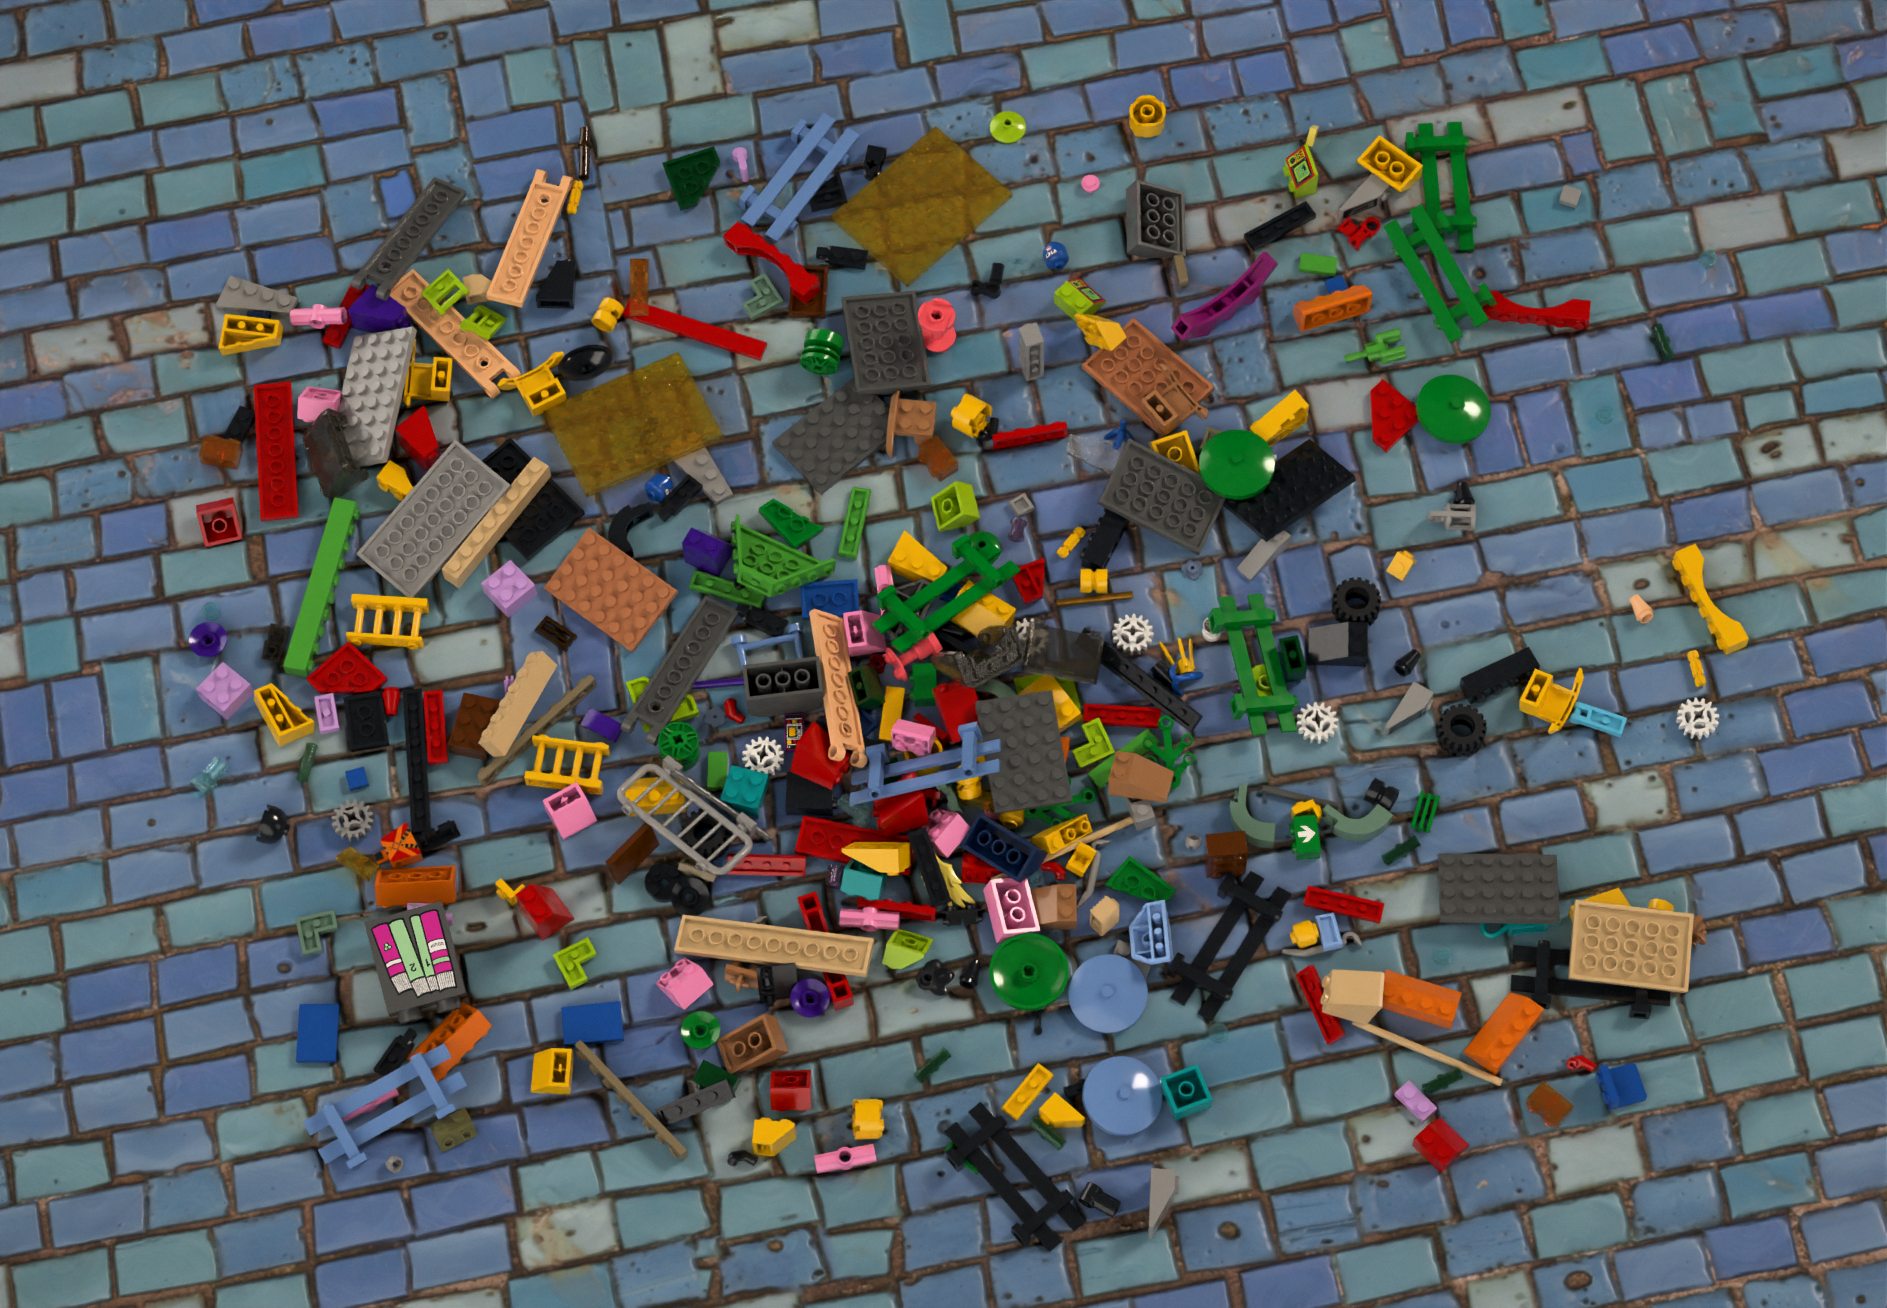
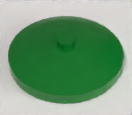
M1441 375L1431 379L1422 387L1416 400V414L1422 427L1434 438L1449 444H1464L1475 440L1484 432L1491 416L1490 403L1484 391L1473 381L1458 375Z
M1228 430L1213 436L1204 445L1200 454L1199 472L1203 482L1212 492L1224 498L1240 500L1253 497L1261 493L1269 485L1274 475L1275 459L1270 446L1260 436L1249 431Z
M1023 933L1012 936L999 945L991 958L989 967L991 986L1004 1003L1015 1009L1035 1011L1048 1007L1062 995L1068 982L1069 968L1064 952L1054 941L1043 935Z

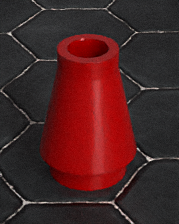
M385 687L384 692H382L386 716L397 715L401 696L397 687Z

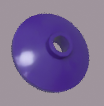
M204 622L197 625L189 636L190 648L196 655L201 657L216 656L224 650L227 644L225 629L215 622ZM209 640L213 641L211 644H206Z
M804 979L793 987L790 1001L793 1009L799 1015L813 1018L826 1011L830 1002V994L827 987L819 980ZM807 997H812V998H813V1002H812V1003H808V1002L806 1001V998H807Z

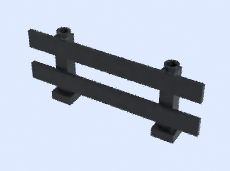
M1250 871L1241 886L1234 883V876L1229 873L1226 875L1218 888L1217 896L1222 899L1229 896L1233 899L1191 965L1184 962L1185 956L1178 952L1168 967L1167 975L1172 978L1179 975L1183 978L1172 994L1171 999L1185 1006L1197 986L1207 991L1210 995L1198 1014L1211 1022L1225 1000L1228 1002L1232 997L1233 987L1274 922H1279L1283 915L1282 909L1291 897V893L1279 886L1269 901L1257 896L1256 892L1264 878ZM1248 907L1260 915L1220 979L1216 980L1207 975L1206 971Z
M1539 940L1537 947L1513 945L1512 961L1536 963L1535 977L1511 975L1510 991L1534 993L1531 994L1530 999L1544 1009L1549 1010L1552 995L1631 1003L1629 1018L1649 1019L1652 1005L1670 1006L1671 991L1548 978L1549 965L1569 967L1570 950L1550 949V942L1547 940Z
M979 1102L968 1113L980 1125L981 1129L970 1138L957 1122L951 1125L944 1133L957 1149L955 1151L952 1147L945 1152V1159L957 1172L964 1168V1161L967 1159L1023 1222L1021 1226L1017 1222L1011 1227V1234L1018 1242L1025 1247L1030 1243V1236L1034 1234L1050 1253L1062 1242L1046 1224L1050 1219L1058 1214L1073 1232L1081 1227L1086 1220L1070 1203L1074 1199L1068 1190L1060 1192L1004 1129L1007 1125L1006 1120L1001 1115L994 1117ZM992 1139L1048 1202L1037 1213L980 1149L989 1140Z

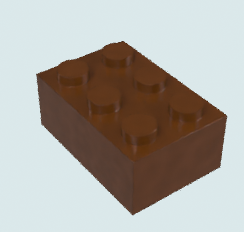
M463 693L448 742L450 753L488 761L490 754L478 742L482 737V732L491 722V717L499 708L501 700Z
M1245 831L1206 834L1204 846L1206 878L1220 879L1228 873L1234 877H1240L1242 874H1245L1248 856Z

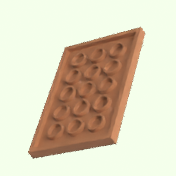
M1132 318L1122 328L1126 338L1112 351L1098 349L1082 364V369L1156 433L1164 437L1163 432L1142 410L1141 400L1156 389L1160 393L1170 386L1159 364L1162 363L1170 366L1178 381L1198 404L1214 391V386L1136 319Z
M591 528L586 530L544 587L546 591L632 653H634L678 594L676 589Z

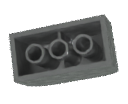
M819 656L742 665L747 710L752 716L770 717L810 712L824 705Z

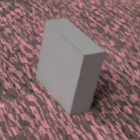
M1564 185L1559 204L1577 208L1582 190Z
M1025 493L1008 502V505L1018 519L1034 510L1033 504Z

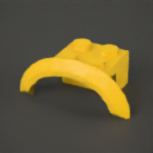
M415 339L402 401L408 408L411 406V399L450 402L453 370L452 358L434 357L433 364L415 363Z
M564 352L552 353L543 364L521 376L500 379L498 383L499 389L511 390L517 388L533 418L567 402L566 392L558 378H554L551 372L562 361Z
M1579 668L1572 690L1553 683V675L1535 669L1519 700V711L1552 723L1548 730L1550 734L1562 729L1576 703L1583 684L1584 675L1582 668Z

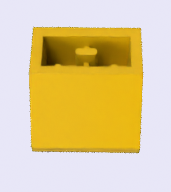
M1078 313L1074 315L1078 328L1083 331L1084 338L1090 345L1112 351L1126 338L1124 331L1117 322L1097 315Z
M550 1048L534 1054L531 1093L571 1095L574 1062L572 1049Z
M765 1117L760 1118V1120L755 1119L752 1138L754 1155L775 1156L796 1140L795 1123L787 1119H781L780 1121H772L770 1118Z

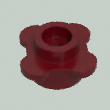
M873 653L870 655L869 663L866 666L876 668L878 674H882L887 663L882 655Z

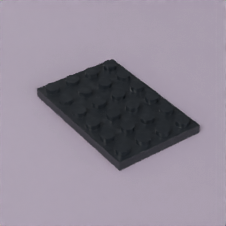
M509 438L484 458L482 462L511 485L531 461V458ZM549 478L504 533L503 537L529 561L584 516L585 513L555 481Z
M1308 439L1275 462L1273 478L1261 493L1247 499L1235 500L1226 498L1223 506L1267 542L1355 482L1356 479L1354 474L1311 439Z

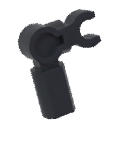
M1002 263L992 264L989 283L985 282L982 284L978 280H973V286L978 288L971 289V295L978 296L983 294L992 299L998 298L1001 294L1000 284L1005 266Z

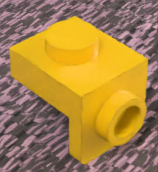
M1406 550L1404 552L1397 551L1386 571L1404 581L1417 560L1413 559L1414 555Z
M1313 799L1307 802H1298L1291 808L1292 819L1295 816L1316 815L1317 823H1320L1322 810L1318 804H1315Z
M1079 842L1065 868L1083 877L1097 851L1089 845Z
M501 878L495 883L496 894L502 900L506 899L512 906L518 903L515 894L526 888L521 884L513 891Z

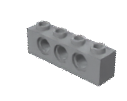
M1037 322L1033 324L1027 323L1019 328V365L1026 382L1044 376V340Z

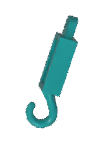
M1481 923L1480 931L1486 938L1495 939L1506 931L1507 936L1547 931L1548 926L1559 924L1503 923L1497 931L1490 933L1486 929L1488 923Z

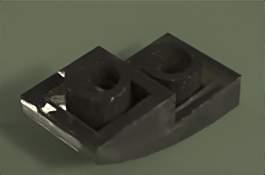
M270 624L268 638L264 643L262 660L281 662L291 627Z

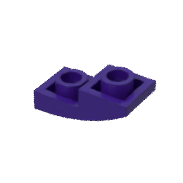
M589 708L581 722L584 728L598 733L601 737L616 743L623 731L621 730V723L592 708Z

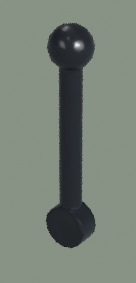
M1042 1009L1038 1010L1037 1027L1034 1030L1036 1035L1042 1034Z

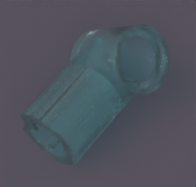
M216 756L203 771H199L193 776L190 784L202 794L208 796L215 789L216 782L228 771L229 766L224 760Z
M848 793L843 794L837 802L839 809L853 817L856 826L862 828L869 827L874 806L868 802L850 805V795Z

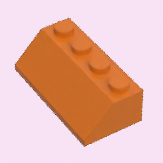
M1364 284L1360 286L1354 285L1343 291L1337 290L1326 296H1317L1313 300L1298 302L1293 307V316L1300 332L1311 330L1370 312L1373 293Z
M456 865L378 869L375 881L377 907L390 908L397 905L407 907V903L432 904L442 901L443 905H449L455 902L457 896Z
M1386 969L1384 973L1382 1009L1451 1029L1462 992Z
M1509 993L1463 1053L1496 1076L1540 1020L1544 1008L1526 996Z
M461 1002L462 1008L452 1011L407 1057V1060L411 1062V1056L419 1052L423 1055L444 1043L452 1057L431 1068L437 1082L445 1078L447 1072L457 1065L463 1055L472 1050L474 1044L484 1037L492 1027L478 1009Z

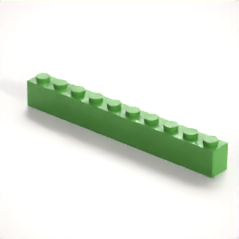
M334 497L283 667L286 674L307 678L309 673L314 670L315 661L313 660L315 655H318L320 644L318 643L325 633L324 624L330 616V604H333L335 600L334 590L335 587L339 586L340 570L344 569V557L350 550L349 540L355 533V520H358L360 517V509H358L356 501Z

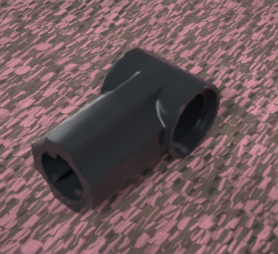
M1087 1182L1078 1198V1201L1085 1207L1095 1208L1112 1218L1121 1205V1201L1106 1194L1102 1188L1092 1182Z

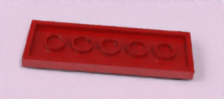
M803 815L795 854L848 864L851 857L842 853V848L853 842L910 843L906 835L893 834L884 837L881 830ZM911 844V866L906 868L904 872H899V874L910 876L911 867L914 859V853H912L913 849L911 847Z

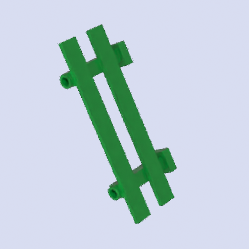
M1447 122L1448 136H1434L1433 123L1418 124L1419 137H1414L1413 132H1406L1405 150L1406 154L1410 157H1414V152H1420L1426 212L1433 222L1438 219L1436 214L1441 211L1435 151H1450L1456 215L1447 216L1454 230L1458 232L1459 251H1474L1473 228L1477 227V218L1471 215L1465 160V148H1469V138L1463 135L1462 122ZM1412 219L1413 233H1415L1419 228ZM1442 233L1440 236H1441L1442 240L1444 241V235H1443V233Z
M1420 204L1409 211L1419 228L1417 232L1406 237L1396 219L1383 227L1395 246L1392 248L1397 258H1402L1434 314L1436 327L1438 330H1443L1451 344L1463 337L1456 322L1469 315L1475 327L1478 328L1489 321L1482 307L1486 304L1493 307L1497 302L1485 282L1478 286L1481 291L1476 294L1471 290L1440 236L1446 231L1448 235L1455 232L1443 210L1436 214L1438 219L1432 222L1423 205ZM1426 243L1429 245L1461 303L1449 310L1414 251Z
M965 534L951 543L952 555L956 559L962 557L964 561L906 601L902 602L897 597L896 588L892 584L878 593V607L882 611L888 608L890 612L873 622L872 626L883 635L902 622L909 630L891 642L902 654L920 640L926 639L933 631L991 591L1001 587L1004 582L1019 573L1020 569L1011 560L1000 568L995 569L989 561L1001 554V551L992 542L976 551L971 546V538ZM974 571H977L984 578L923 621L914 614Z
M1263 594L1247 595L1250 610L1237 611L1234 596L1219 597L1220 608H1213L1208 616L1212 634L1220 633L1222 628H1225L1242 692L1234 694L1229 702L1233 720L1241 719L1243 714L1247 713L1252 736L1266 735L1268 731L1263 712L1276 711L1281 733L1296 732L1297 727L1292 708L1297 707L1298 699L1296 695L1288 694L1270 626V623L1276 620L1275 611L1271 610V608L1266 609ZM1241 626H1255L1272 696L1259 697Z

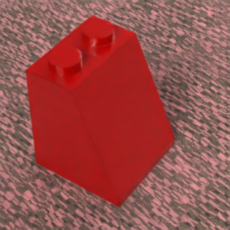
M422 406L395 428L399 446L427 472L440 458L441 454L427 410Z
M960 677L955 682L940 684L932 689L943 730L948 734V738L953 744L962 741L958 732L959 725L976 721L978 723L975 702L979 700L973 683L968 677Z
M812 722L797 741L790 772L832 790L836 784H840L843 774L849 772L851 768V763H849L851 754L846 751L842 761L830 759L828 757V750L831 746L829 734L817 723Z
M915 771L910 772L899 781L916 778ZM922 789L873 800L872 814L874 818H878L875 819L877 828L883 831L884 837L930 824Z
M530 884L515 894L520 912L542 941L574 920V917L553 888Z

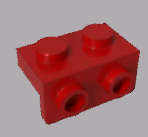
M963 853L961 878L963 883L988 884L992 877L1001 874V871L972 853Z

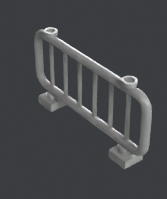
M669 755L663 759L662 768L656 764H645L620 785L617 790V798L623 804L621 807L622 811L626 815L636 814L697 862L695 866L701 873L708 870L714 875H725L752 850L753 842L751 837L755 834L757 823L741 812L737 816L735 825L691 790L684 787L678 779L671 775L675 768L682 773L683 766ZM652 771L660 776L633 802L624 795L645 773ZM664 779L674 789L653 809L646 813L636 804ZM679 791L689 800L661 825L651 815ZM692 802L704 810L678 836H675L665 828ZM708 813L719 823L691 848L680 838ZM723 825L733 835L710 857L705 859L695 850ZM736 837L744 841L745 846L723 867L718 868L710 863Z

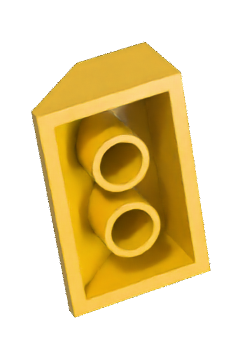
M1380 135L1357 159V163L1399 192L1411 189L1422 176V164Z
M969 580L956 597L974 586L975 583ZM989 593L950 621L993 647L1013 624L1016 608Z
M659 777L640 778L625 792V796L633 802ZM663 779L636 805L648 813L674 787ZM677 791L652 815L675 813L686 803L685 796ZM631 813L630 815H628V817L637 816V815L634 814V813Z

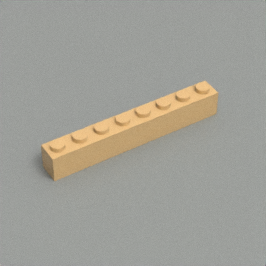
M536 457L531 459L511 484L512 488L491 508L442 568L445 580L460 589L551 477L550 468L547 464Z

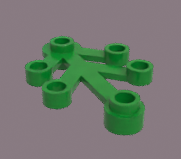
M1164 715L1158 721V728L1163 731L1164 751L1149 736L1144 738L1142 744L1145 749L1151 750L1166 763L1167 769L1174 771L1175 781L1172 782L1170 788L1172 790L1180 785V775L1195 761V756L1192 753H1186L1183 757V762L1174 770V761L1186 747L1192 744L1193 737L1190 734H1184L1181 742L1172 750L1171 729L1174 721L1170 716ZM1168 720L1170 724L1165 726L1162 721ZM1184 738H1190L1191 742L1185 743ZM1150 740L1152 742V745L1147 746L1145 744V741ZM1149 755L1146 757V759H1152L1156 763L1154 756ZM1187 756L1192 757V761L1187 762L1185 758Z
M1068 776L1069 785H1071V778ZM1086 788L1081 790L1078 795L1072 796V803L1035 808L1036 811L1034 813H1031L1028 809L1024 810V815L1028 819L1039 818L1051 828L1053 827L1052 823L1054 820L1058 821L1059 824L1062 822L1058 818H1051L1043 811L1050 809L1066 820H1070L1072 816L1077 817L1079 815L1072 814L1061 806L1078 802L1090 804L1095 800L1096 794L1092 789ZM1087 792L1091 794L1089 800L1085 798Z

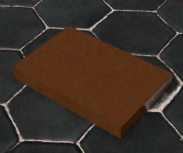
M803 266L809 274L813 273L819 278L821 290L805 304L792 294L790 287L788 317L825 319L829 267Z
M646 822L605 862L614 881L618 885L660 845L653 828Z

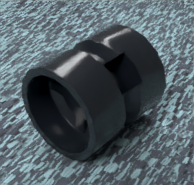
M1374 778L1365 794L1364 800L1372 805L1378 803L1387 811H1390L1398 798L1400 790L1393 786L1386 788L1385 782Z

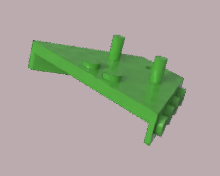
M738 514L735 515V521H731V533H734L731 544L735 546V549L732 551V560H736V563L733 564V574H736L737 582L768 597H773L806 583L814 582L824 576H829L835 571L836 559L834 558L822 562L741 525L740 515Z

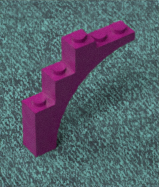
M1262 252L1248 270L1230 287L1203 306L1180 314L1171 329L1182 341L1208 336L1218 322L1231 320L1240 306L1254 303L1262 292L1261 287L1278 263L1267 252Z

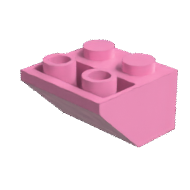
M863 610L843 613L849 657L885 652L887 648L885 634L881 635L872 626V623L881 618V615Z
M897 719L891 730L892 747L902 752L906 750L914 752L918 756L931 754L936 736V728Z
M577 782L543 800L544 808L563 840L597 822L591 806Z
M938 808L930 814V824L918 828L919 830L926 827L936 855L946 858L950 856L965 838L970 829L969 825L958 813Z
M686 958L679 960L669 972L664 973L656 982V985L669 999L683 1010L714 985L701 966Z

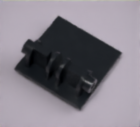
M795 963L756 967L760 1002L764 1001L766 1006L772 1007L776 1000L790 998L793 987L798 983Z

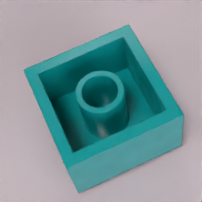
M731 765L720 800L738 813L743 812L745 815L759 818L770 784L769 774Z
M851 858L844 869L840 891L845 892L849 896L859 895L864 896L867 900H879L886 888L888 875L887 873H880Z
M1198 1064L1160 1078L1161 1090L1174 1121L1212 1107L1213 1099Z

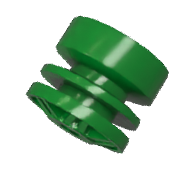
M827 329L809 330L805 336L800 365L805 370L814 374H835L838 371L844 339L836 332Z
M673 722L662 729L658 737L662 762L669 755L683 766L682 771L693 768L699 761L701 754L698 734L695 729L684 722Z

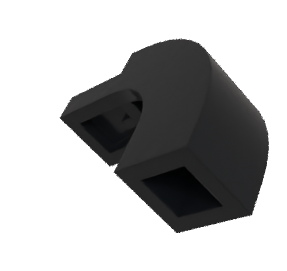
M649 502L640 504L634 510L627 505L611 521L608 531L609 542L631 558L634 557V553L627 540L628 533L635 525L654 516L651 504Z

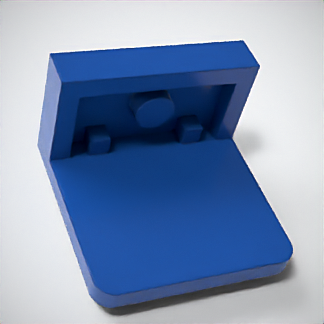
M1630 1063L1609 1069L1607 1064L1599 1066L1596 1080L1598 1085H1601L1602 1097L1605 1104L1607 1103L1609 1110L1646 1100L1647 1094L1636 1064Z

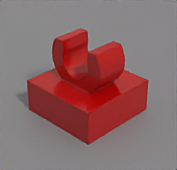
M936 787L922 789L925 795V803L927 798H931L933 801L932 807H935L938 800L942 798L943 792L939 791Z

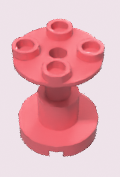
M934 298L932 301L923 303L918 311V320L922 329L924 346L929 351L945 353L954 344L956 339L953 327L955 311L948 301L941 298Z
M932 632L926 639L920 640L910 647V650L898 657L887 647L883 657L886 663L891 664L893 667L895 678L898 681L901 679L907 681L908 677L904 666L916 659L921 661L929 655L938 662L945 657V654L941 655L940 651L943 648Z

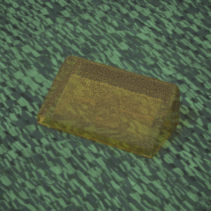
M983 791L981 796L970 800L958 798L964 806L995 813L991 792Z
M350 846L336 857L340 864L367 882L372 879L380 868L378 864Z

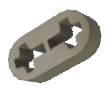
M1183 254L1173 255L1179 288L1187 287L1189 282Z

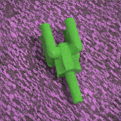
M1397 328L1376 334L1374 337L1375 341L1364 344L1365 350L1345 355V362L1367 357L1369 362L1380 359L1382 364L1406 358L1404 345L1392 349L1388 347V344L1401 341L1400 329Z

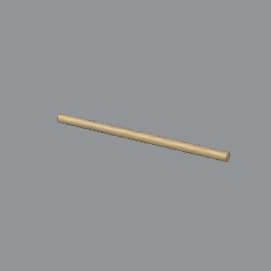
M1130 816L1082 837L1056 853L1047 855L1043 863L1076 849L1079 842L1088 844L1133 824L1132 817ZM1001 873L992 877L991 880L1011 877Z
M1352 1022L1353 1026L1501 1086L1502 1078L1367 1023L1364 1025Z

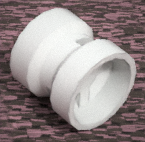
M1208 618L1204 620L1202 629L1204 639L1210 642L1217 641L1221 636V631L1218 634H1212Z

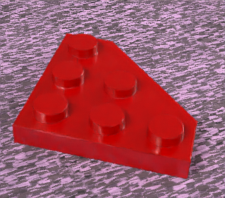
M1382 379L1370 390L1372 441L1387 453L1419 420L1416 414V406Z
M349 641L306 678L307 682L319 694L376 692L388 681L387 677Z

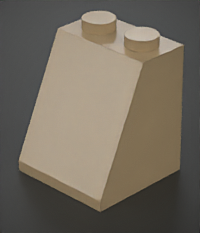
M1332 969L1323 978L1322 1013L1366 1025L1382 1008L1383 972Z

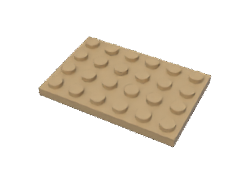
M1575 900L1568 979L1687 993L1694 914Z

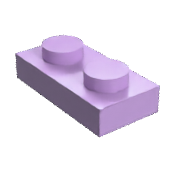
M334 694L315 696L320 733L340 731Z
M1410 1080L1394 1094L1422 1123L1437 1111V1107Z

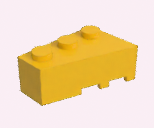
M225 314L218 349L222 356L278 346L281 344L283 326L280 320Z
M1294 390L1261 419L1252 423L1249 432L1260 436L1271 447L1307 423L1309 405Z
M905 530L888 560V566H891L892 573L913 582L924 579L932 583L948 572V567Z
M272 683L254 690V702L279 747L314 733V721L304 715L301 709L293 705L289 698Z

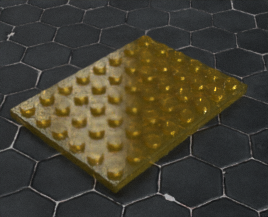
M935 126L849 199L847 203L831 215V219L859 245L868 250L869 254L908 288L1011 199L1012 192Z
M679 352L573 396L543 411V415L586 498L724 439L717 422Z

